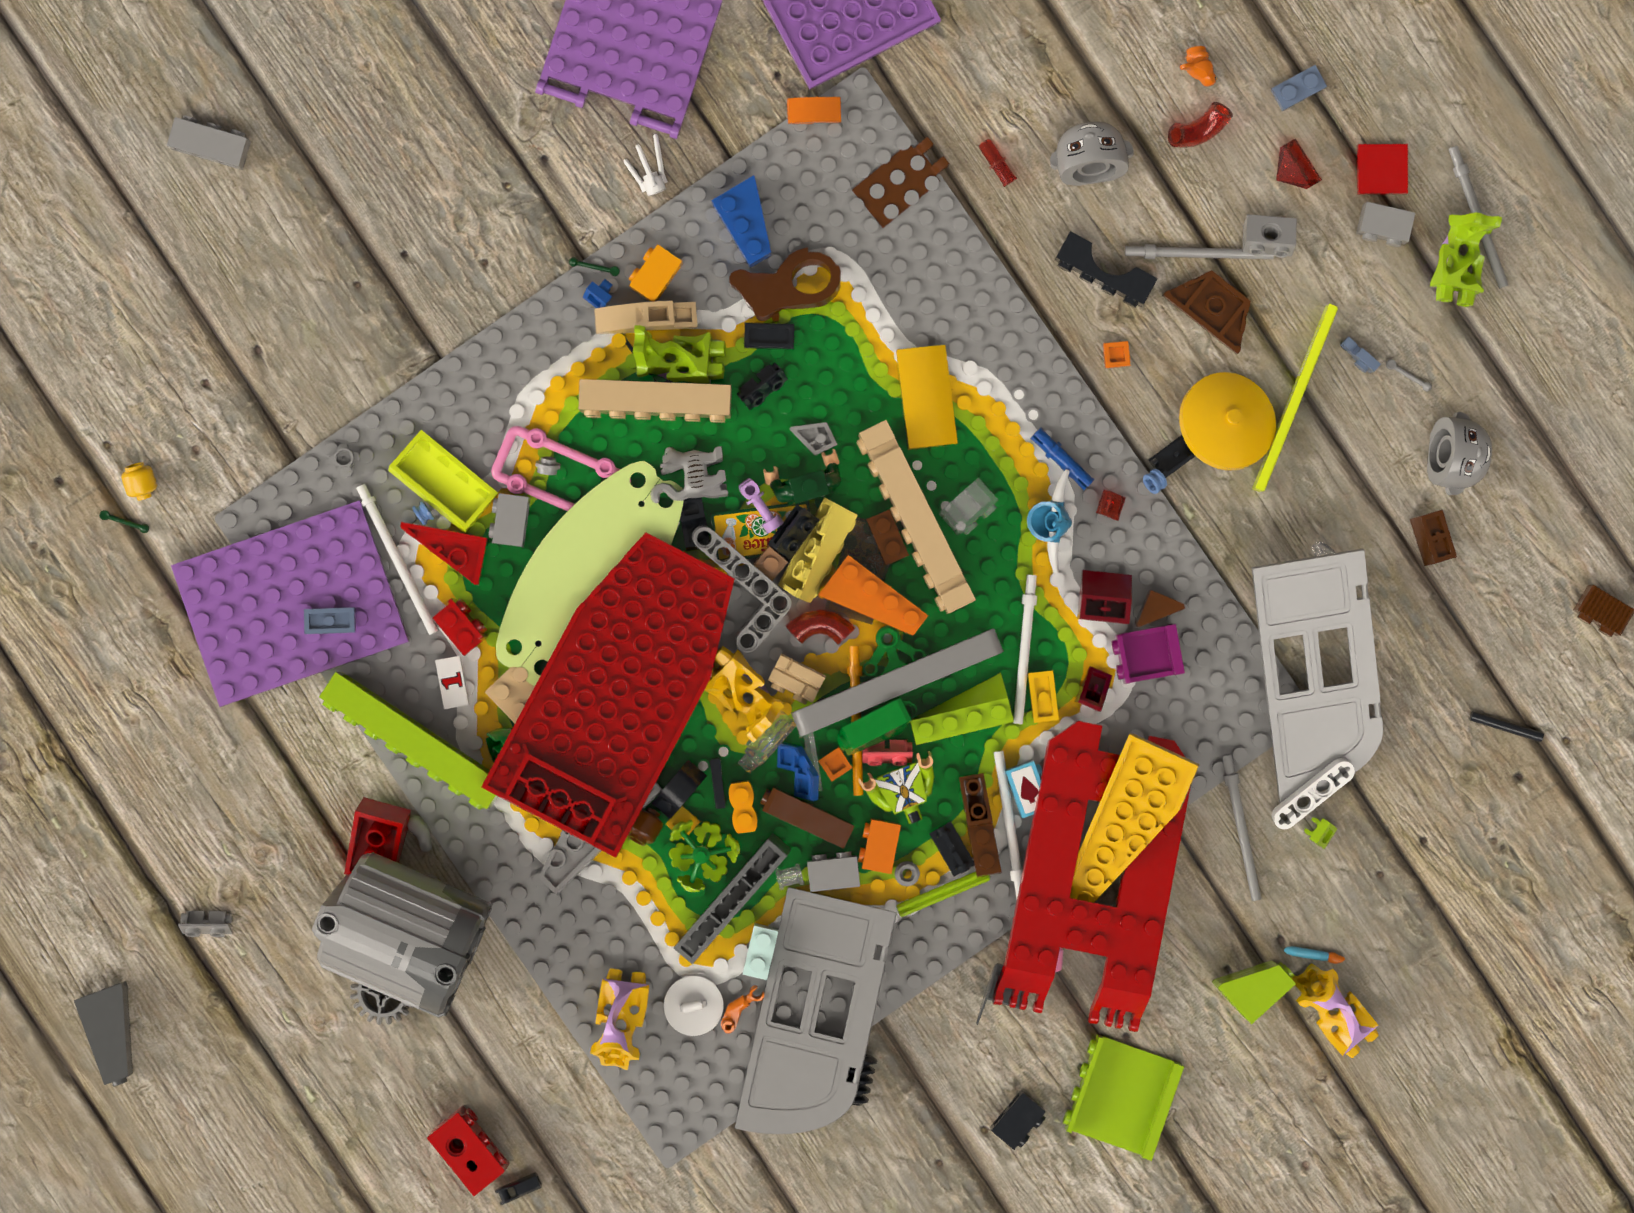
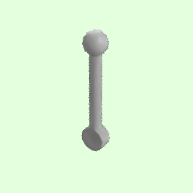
M1390 359L1386 362V367L1389 370L1394 369L1422 386L1424 391L1428 392L1432 389L1430 382H1423L1397 366L1395 360Z

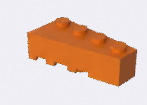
M849 555L818 594L822 598L912 636L928 617L925 612Z

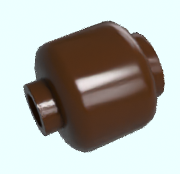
M649 807L646 810L642 809L628 837L642 846L654 843L663 828V822L659 819L660 814Z

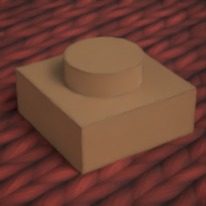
M768 545L753 565L773 581L787 565L788 560Z

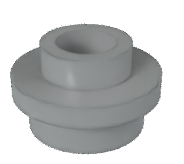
M541 457V460L535 463L537 472L544 475H557V470L560 469V463H557L556 458Z
M901 862L895 869V878L903 886H912L919 879V869L913 862ZM905 869H910L912 875L909 878H904L902 872Z

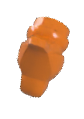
M1195 46L1187 49V63L1181 65L1180 69L1186 70L1193 78L1200 80L1206 87L1214 85L1217 77L1214 73L1213 64L1208 59L1209 53L1206 51V47Z

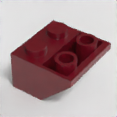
M1082 570L1077 619L1130 624L1132 575Z

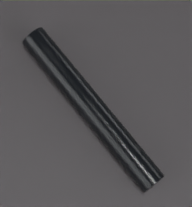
M1474 711L1470 714V721L1538 742L1543 740L1544 733Z

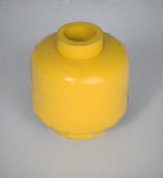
M138 462L125 467V472L122 473L121 479L127 496L137 497L138 501L152 497L151 492L157 488V482L151 466L144 465V462Z

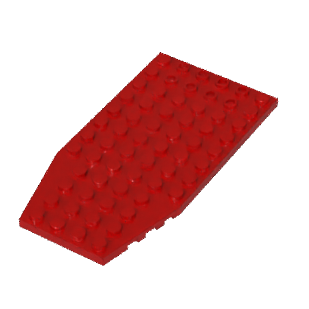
M645 532L622 560L575 610L481 788L616 858L710 681L735 578Z

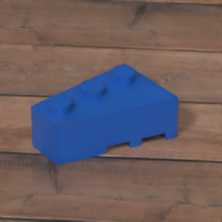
M753 175L711 200L717 214L750 268L772 256L756 180Z

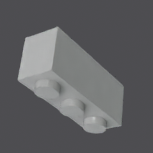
M183 115L182 119L174 118L167 146L171 150L243 170L251 141L245 138V133L231 129L230 133L221 131V126L207 122L206 126L197 124V119Z

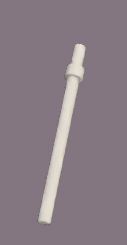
M1027 575L1025 594L1022 595L1024 611L1013 717L1014 724H1023L1034 605L1037 606V596L1035 595L1036 575Z
M998 751L994 752V759L1012 866L1010 876L1011 881H1014L1017 898L1023 869L1008 777L1005 773L1004 752Z

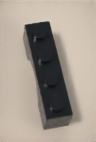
M1071 231L1055 258V261L1058 262L1057 266L1069 273L1073 270L1079 273L1081 280L1089 284L1095 282L1101 285V290L1111 296H1114L1115 293L1124 298V303L1133 308H1136L1137 305L1140 307L1144 305L1158 279L1138 267L1122 275L1105 273L1093 260L1092 242Z

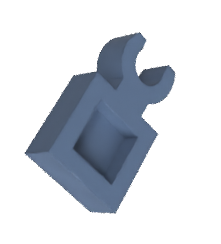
M1350 337L1340 344L1346 352L1352 355V358L1356 361L1354 363L1355 366L1362 372L1366 373L1368 371L1371 374L1381 365Z

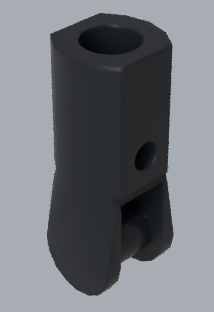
M534 1172L494 1191L501 1198L500 1205H504L542 1188V1184L538 1174ZM514 1187L516 1192L513 1196H510L508 1189Z

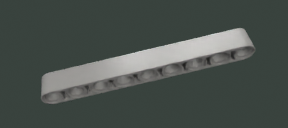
M991 629L796 710L791 714L800 736H803L1004 651L995 629Z

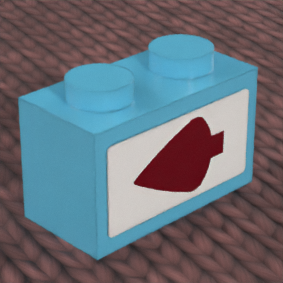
M1031 760L1005 770L1021 818L1034 815L1041 783L1042 768L1040 764L1035 765L1034 761Z

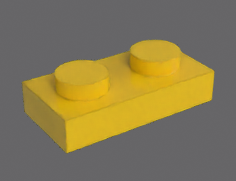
M1053 670L1028 673L1033 723L1059 720Z

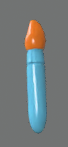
M1289 946L1284 949V952L1291 956L1328 961L1332 964L1342 963L1345 960L1343 956L1334 952L1328 953L1296 946Z

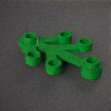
M884 626L876 634L878 646L870 660L863 665V672L867 676L875 675L878 671L877 665L885 652H887L889 662L881 675L907 665L899 660L896 649L911 656L913 662L916 661L914 659L915 652H922L923 657H926V654L922 649H915L900 640V633L897 629L891 626ZM889 633L893 636L891 643L884 642L883 637L885 634ZM868 664L875 666V671L871 674L865 670ZM928 683L927 685L921 687L927 688L931 685V683ZM904 693L898 696V699L901 698L904 706L911 707L912 711L909 716L912 720L917 714V708L913 702L909 701L908 693Z

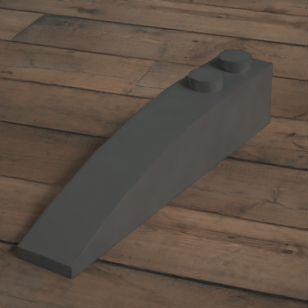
M772 833L674 946V949L693 964L788 856L791 848Z

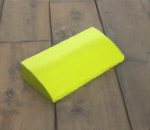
M423 430L419 431L389 465L388 469L390 473L464 534L472 527L498 494L497 491Z

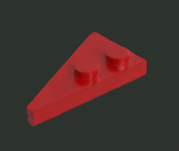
M401 522L400 527L402 530L470 580L474 585H479L488 538Z

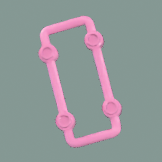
M513 426L506 433L492 466L491 473L495 480L507 485V488L513 494H522L524 492L565 511H569L575 505L574 503L528 484L522 475L514 474L509 476L501 472L516 436L526 439L532 448L540 449L545 447L594 468L596 473L602 478H608L620 469L616 468L614 462L608 458L598 460L547 438L546 433L541 429L528 430L521 426Z

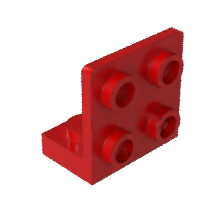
M451 598L447 601L449 604L432 618L462 655L466 656L488 638L485 634L487 628L479 619L475 618L473 620L468 614L472 610L463 600Z

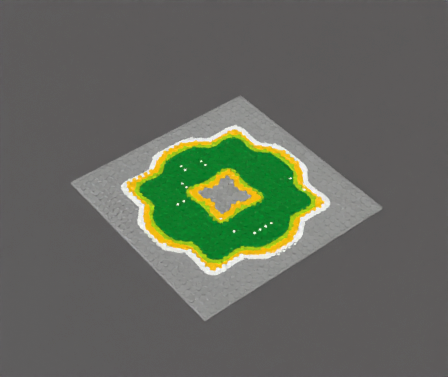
M864 67L858 69L819 96L840 97V123L788 124V119H786L583 260V262L609 268L616 266L620 270L618 276L614 277L608 272L578 265L573 267L215 516V522L229 542L234 544L359 500L362 502L356 488L365 484L371 497L374 496L376 499L374 503L431 617H434L449 604L447 601L451 598L463 600L472 610L468 614L473 620L475 618L479 619L487 628L485 634L488 638L466 656H463L435 621L434 623L438 631L429 635L366 507H363L409 642L320 673L327 683L335 672L346 673L489 770L494 763L487 748L486 738L489 736L486 734L502 727L513 728L514 722L485 693L509 669L496 656V643L500 626L512 593L527 563L549 531L568 512L524 492L522 494H513L509 491L507 485L493 478L491 473L492 466L506 433L513 426H521L528 430L541 429L546 433L547 438L598 460L608 458L619 469L635 462L645 461L656 469L657 477L663 481L671 480L682 489H684L683 469L665 475L661 474L663 468L660 467V464H663L662 458L665 449L673 447L676 451L682 453L693 450L710 453L716 447L721 446L723 462L707 467L708 475L712 476L716 475L719 470H725L726 481L722 484H726L728 496L719 498L702 497L706 523L712 529L710 513L756 508L753 503L747 505L748 499L741 494L738 485L747 478L752 479L758 485L760 492H764L761 498L766 506L787 504V502H779L770 485L765 484L764 469L767 472H773V466H776L781 482L826 469L822 453L815 456L790 431V427L827 422L837 445L824 452L825 455H830L833 453L832 449L836 450L840 461L838 467L841 483L837 488H833L832 494L808 500L810 513L815 516L825 497L857 514L858 516L855 520L864 522V533L872 536L873 534L866 519L889 510L893 505L889 498L884 500L879 490V485L882 483L878 476L875 478L872 476L867 465L871 460L868 454L862 455L856 442L859 440L858 435L860 432L887 420L976 601L949 614H946L945 610L940 612L934 600L938 595L934 588H928L923 578L926 572L923 566H917L912 556L915 550L911 543L906 544L901 534V531L904 530L901 521L895 522L909 556L886 565L882 581L928 615L913 636L898 630L900 640L915 649H922L926 656L983 632L995 629L1004 651L935 680L927 688L919 687L907 692L909 701L913 702L917 708L915 717L999 673L1002 675L1012 716L1014 717L1024 611L1022 595L1025 594L1027 575L1037 576L1035 590L1037 606L1034 605L1028 673L1053 670L1059 720L1033 723L1027 675L1023 724L1011 722L916 745L911 723H909L899 735L885 740V749H890V740H907V742H912V763L918 761L917 753L920 754L921 759H926L929 756L928 751L932 754L934 772L932 793L926 797L927 802L918 805L923 819L911 824L908 823L904 811L894 814L893 811L885 812L871 801L865 790H863L862 796H853V768L834 781H831L818 760L836 748H840L837 734L842 727L851 723V716L800 736L791 714L796 710L816 703L820 698H827L850 688V676H847V666H850L849 646H859L860 666H862L860 684L880 676L889 662L887 652H885L878 663V671L875 675L867 676L863 672V665L870 660L878 646L876 642L878 630L888 625L872 618L868 621L828 609L830 600L818 595L809 603L781 588L791 598L790 610L754 651L749 653L743 652L735 643V635L762 602L738 581L734 580L718 649L724 646L732 653L738 649L752 669L762 676L769 694L774 699L783 701L785 706L777 714L773 724L753 743L747 737L746 728L749 722L746 715L736 709L729 711L715 696L704 691L656 781L664 789L682 766L690 760L707 777L683 806L701 821L698 825H702L703 822L707 821L710 824H718L721 828V841H718L714 847L707 846L708 850L726 847L725 838H727V834H731L732 838L739 843L740 854L736 857V863H732L727 852L716 854L718 857L724 856L728 860L726 865L728 872L722 875L720 881L713 882L710 878H704V870L700 865L696 878L703 881L705 889L699 892H688L677 881L678 876H691L696 862L690 864L687 871H681L678 867L672 866V859L669 857L670 849L676 848L677 843L689 844L682 838L677 841H670L672 830L666 825L669 818L652 804L653 799L643 810H646L647 807L656 810L660 814L659 819L663 822V828L654 843L642 846L627 836L616 858L601 851L558 895H555L539 878V875L561 836V829L500 797L488 809L483 808L479 810L468 802L470 800L469 797L464 794L458 796L448 789V783L443 780L435 781L427 775V769L424 767H414L406 761V755L403 753H393L385 747L387 742L381 738L380 740H374L364 733L366 728L361 725L358 726L423 821L428 825L430 831L476 897L490 902L492 910L489 916L666 1168L672 1167L737 1120L763 999L751 1002L750 1006L742 1010L737 1027L732 1033L728 1034L722 1030L721 1021L728 1004L742 995H748L752 986H758L752 993L754 996H760L762 992L765 993L767 980L743 975L754 923L779 929L788 887L810 892L807 860H812V855L826 854L827 858L837 857L836 853L851 851L852 855H857L858 862L860 847L865 848L867 838H863L865 823H870L871 818L901 824L892 874L862 869V863L858 862L860 887L812 892L897 912L872 1023L873 1026L1012 928L1017 898L1014 881H1011L1010 876L1012 866L994 752H1004L1006 769L1031 760L1034 761L1035 765L1040 764L1041 768H1043L1048 740L1061 733L1076 721L1103 726L1098 750L1121 755L1130 733L1148 740V736L1174 740L1187 759L1200 764L1191 784L1188 806L1224 781L1223 776L1226 774L1222 759L1223 755L1232 754L1236 773L1272 747L1258 629L1161 490L1159 493L1153 494L1145 487L1143 476L1149 474L940 173L936 175L937 177L929 176L925 180V187L929 191L920 199L918 193L914 190H909L905 193L904 200L911 206L899 216V210L896 205H887L884 209V215L888 219L894 220L884 228L867 210L864 202L852 191L853 188L881 165L887 164L897 152L907 150L910 145L915 148L919 144L871 74ZM924 153V156H925V157L928 159V161L933 165V163H932L931 160L928 158V156L926 155V153ZM914 156L911 159V167L914 170L920 171L924 168L925 160L923 157ZM894 170L890 175V180L893 184L900 185L904 182L905 175L901 170ZM754 175L772 256L750 268L717 214L711 200ZM874 184L870 188V195L875 199L883 197L885 193L884 187L880 184ZM657 244L679 258L683 265L658 301H673V303L696 302L698 326L693 329L647 331L651 333L652 339L659 343L673 341L674 335L699 336L707 332L711 333L713 340L725 341L726 356L713 357V362H723L724 378L711 380V384L731 385V419L725 418V423L710 422V418H700V422L685 421V417H676L675 421H662L659 416H651V420H637L634 415H626V419H612L609 417V414H601V418H587L584 416V413H581L578 409L580 379L655 382V380L657 382H665L667 380L655 374H648L644 377L637 376L634 354L626 345L627 339L631 346H634L635 333L596 334L594 309L596 308L583 298L586 288L592 281L599 286L606 279L613 285L608 293L612 296L608 306L650 302L630 288L631 281L629 277L636 268L641 269L646 262L643 260L644 255L650 247L654 249ZM808 247V252L823 253L831 257L839 265L841 287L833 300L821 307L782 309L779 311L778 322H773L772 317L766 321L758 320L754 312L748 308L740 293L732 288L729 282L730 274L739 269H744L750 273L774 274L790 254ZM809 265L796 273L793 278V285L798 291L805 294L818 293L827 287L831 275L821 266ZM745 323L795 324L794 350L744 348ZM946 345L958 444L908 450L896 350ZM693 346L684 347V349L687 351H690L693 348ZM667 353L664 358L668 362H673L676 356ZM775 362L782 369L788 380L784 382V385L779 390L773 391L768 395L761 405L749 410L745 403L737 396V393L740 391L739 388L751 378L757 384L760 383L761 380L756 374L768 364L772 365ZM678 381V382H672V383H692V382H688V381ZM1040 427L1056 443L1059 441L1062 444L1061 448L1094 478V481L1085 490H1082L1069 476L1067 478L1064 492V508L1072 520V525L1060 537L1058 546L1059 572L1057 574L1053 572L1050 564L1047 542L1033 536L1027 526L1029 511L1040 502H1051L1056 485L1064 472L1051 458L1048 459L1045 456L1046 453L1030 439ZM420 430H423L497 491L498 494L495 498H498L499 493L531 498L524 547L492 543L493 538H489L490 524L495 523L496 513H492L493 501L466 532L468 535L488 538L479 585H474L400 527L401 522L424 526L412 509L413 506L418 507L420 501H423L435 518L434 520H427L426 527L463 533L388 471L389 465ZM516 436L501 470L502 473L509 476L514 474L522 475L528 484L574 504L607 479L600 477L594 468L545 447L540 449L532 448L526 439ZM342 443L347 444L351 451H356L360 455L359 461L354 462L349 473L342 472L339 466L332 465L330 462V457L335 454L338 446ZM343 456L342 459L345 461L347 460V457ZM541 457L556 458L557 463H560V469L557 470V475L540 474L535 466L536 461L541 460ZM639 472L632 474L630 477L631 485L635 488H641L646 482L645 476ZM978 479H980L984 483V485L993 493V495L997 498L996 501H994L989 496V494L981 487V485L977 482ZM661 493L658 504L663 508H668L673 504V499L666 493ZM640 501L638 505L640 507H643L645 505V502ZM940 513H942L946 517V519L955 527V529L959 532L958 535L939 515ZM679 520L680 524L671 546L729 575L700 549L686 551L682 525ZM848 532L844 540L843 549L832 562L830 573L824 577L820 585V591L841 565L845 548L852 550L857 546V539L850 535V532ZM757 558L747 560L753 564ZM787 559V565L773 580L777 586L791 561ZM744 563L737 565L735 568L737 576H745L748 572V566ZM1082 570L1132 575L1130 624L1077 619ZM758 580L754 584V590L759 593L764 592L767 588L765 580ZM1148 590H1153L1185 605L1186 609L1141 627H1136L1135 624ZM777 596L773 600V607L777 609L784 607L786 604V599L783 596ZM760 615L756 622L757 626L766 627L770 621L769 616ZM1176 624L1185 673L1123 684V679H1118L1116 665H1120L1119 657L1114 655L1112 649V641L1115 640V635ZM889 633L885 634L883 637L884 642L891 643L893 636ZM744 634L740 639V643L743 646H750L753 642L751 634ZM516 639L510 640L506 645V650L511 655H517L522 650V644ZM896 649L899 660L906 664L913 662L911 656ZM917 651L914 653L915 660L923 658L922 652ZM781 653L826 676L813 703L807 701L805 705L793 699L794 693L786 689L784 693H781L770 687L772 682L768 679ZM1275 655L1280 694L1300 691ZM461 656L470 705L444 709L435 660ZM539 660L534 665V670L538 675L542 674L547 665L545 660ZM715 660L713 667L717 669L721 665ZM868 664L865 667L866 672L869 674L873 673L875 666ZM1090 666L1112 675L1101 712L1074 702ZM729 689L724 690L727 696H733ZM746 692L743 694V698L747 703L753 702L751 693ZM898 696L861 711V718L897 700ZM905 706L908 714H910L912 711L911 707ZM787 742L802 746L819 774L818 800L800 799L854 824L853 831L844 849L762 811L764 805L760 802L766 789L772 790L773 786L794 795L795 772L777 767L778 743ZM841 749V751L853 767L852 755L848 756L846 751H843ZM712 758L721 759L726 808L722 809L715 808L710 765ZM862 763L863 782H867L870 779L867 773H871L873 778H876L904 766H895L892 763L870 766L867 763ZM984 773L1002 873L990 875V880L907 916L900 917L896 908L897 904L975 872L974 865L968 871L954 877L929 833L951 821L973 859L959 777ZM749 780L754 790L752 805L757 813V828L754 832L738 834L732 822L734 808L729 800V787L733 782ZM1009 786L1023 869L1033 815L1021 818ZM1088 800L1079 850L1100 802ZM693 830L689 837L697 846H702V843L697 841L698 836L694 834ZM774 833L791 848L788 856L697 960L691 964L674 949V946L769 836ZM910 861L917 865L920 876L914 885L903 886L897 882L895 869L901 862ZM905 869L902 872L903 877H911L912 871ZM877 945L874 959L880 960L883 946ZM784 965L772 1022L800 1028L812 971ZM610 968L620 969L622 971L621 981L631 982L632 972L645 973L646 984L649 985L648 1004L643 1026L636 1027L632 1037V1045L639 1049L640 1058L639 1060H630L628 1070L617 1066L601 1065L599 1057L590 1054L592 1045L602 1037L606 1027V1023L596 1024V1014L602 979H606ZM827 975L815 1032L843 1039L855 981ZM687 976H700L710 980L717 986L723 998V1013L720 1021L711 1031L698 1036L685 1035L675 1030L669 1024L664 1013V999L667 991L676 981ZM608 1004L605 1006V1015H609L612 1005ZM632 1006L630 1012L633 1015L637 1014L639 1007ZM618 1020L616 1022V1026L618 1029H626V1023L624 1022V1020Z

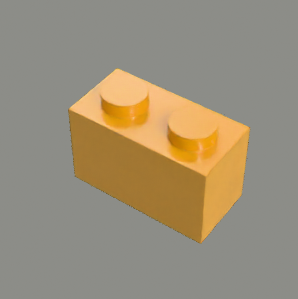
M657 244L654 249L650 247L644 255L643 260L646 262L641 269L636 268L629 277L631 281L630 288L650 302L659 300L683 265L679 258Z

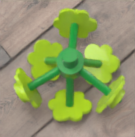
M682 821L672 828L670 841H677L683 837L689 845L677 843L676 848L670 849L669 857L672 859V866L678 867L681 871H687L690 864L696 862L692 875L678 876L677 881L681 883V886L686 891L699 892L705 889L703 881L696 878L700 865L704 870V878H710L713 882H718L721 880L722 875L728 872L726 867L728 860L724 856L718 857L716 854L727 852L732 863H736V857L740 854V846L738 841L732 838L731 834H727V838H725L726 847L708 850L707 846L714 847L718 841H721L722 835L720 834L721 828L718 824H710L707 821L703 822L702 825L696 826L694 829V834L698 836L697 841L702 843V846H697L687 834L691 830L693 821Z

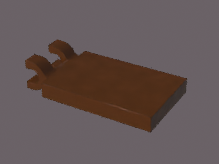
M928 137L915 148L910 145L907 150L897 152L887 164L881 165L852 189L854 194L864 202V206L882 228L894 220L888 219L884 215V209L887 205H896L899 210V216L911 206L904 200L905 193L909 190H914L918 193L920 199L929 191L925 187V180L929 176L937 177V174L949 166L950 163L944 156L933 165L924 156V153L934 145ZM914 156H921L925 160V166L920 171H916L911 167V159ZM894 170H901L905 175V180L900 185L893 184L890 180V175ZM874 184H880L884 187L885 193L880 199H875L870 195V188Z

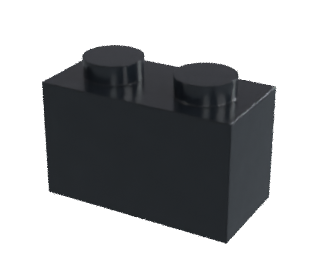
M1021 1089L993 1122L990 1130L1013 1150L1017 1146L1021 1148L1030 1137L1028 1133L1033 1127L1037 1129L1046 1118L1044 1116L1046 1111Z

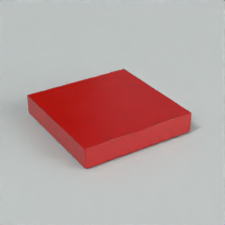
M1358 144L1357 195H1407L1408 144Z

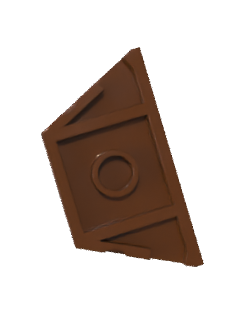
M1211 270L1166 291L1162 295L1236 355L1239 354L1251 301Z

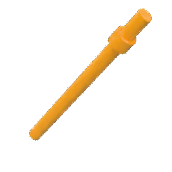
M849 646L850 666H847V676H850V688L859 685L860 676H862V666H860L859 646ZM861 712L851 716V723L861 718ZM862 751L852 754L853 796L863 795V789L858 782L859 778L863 782Z

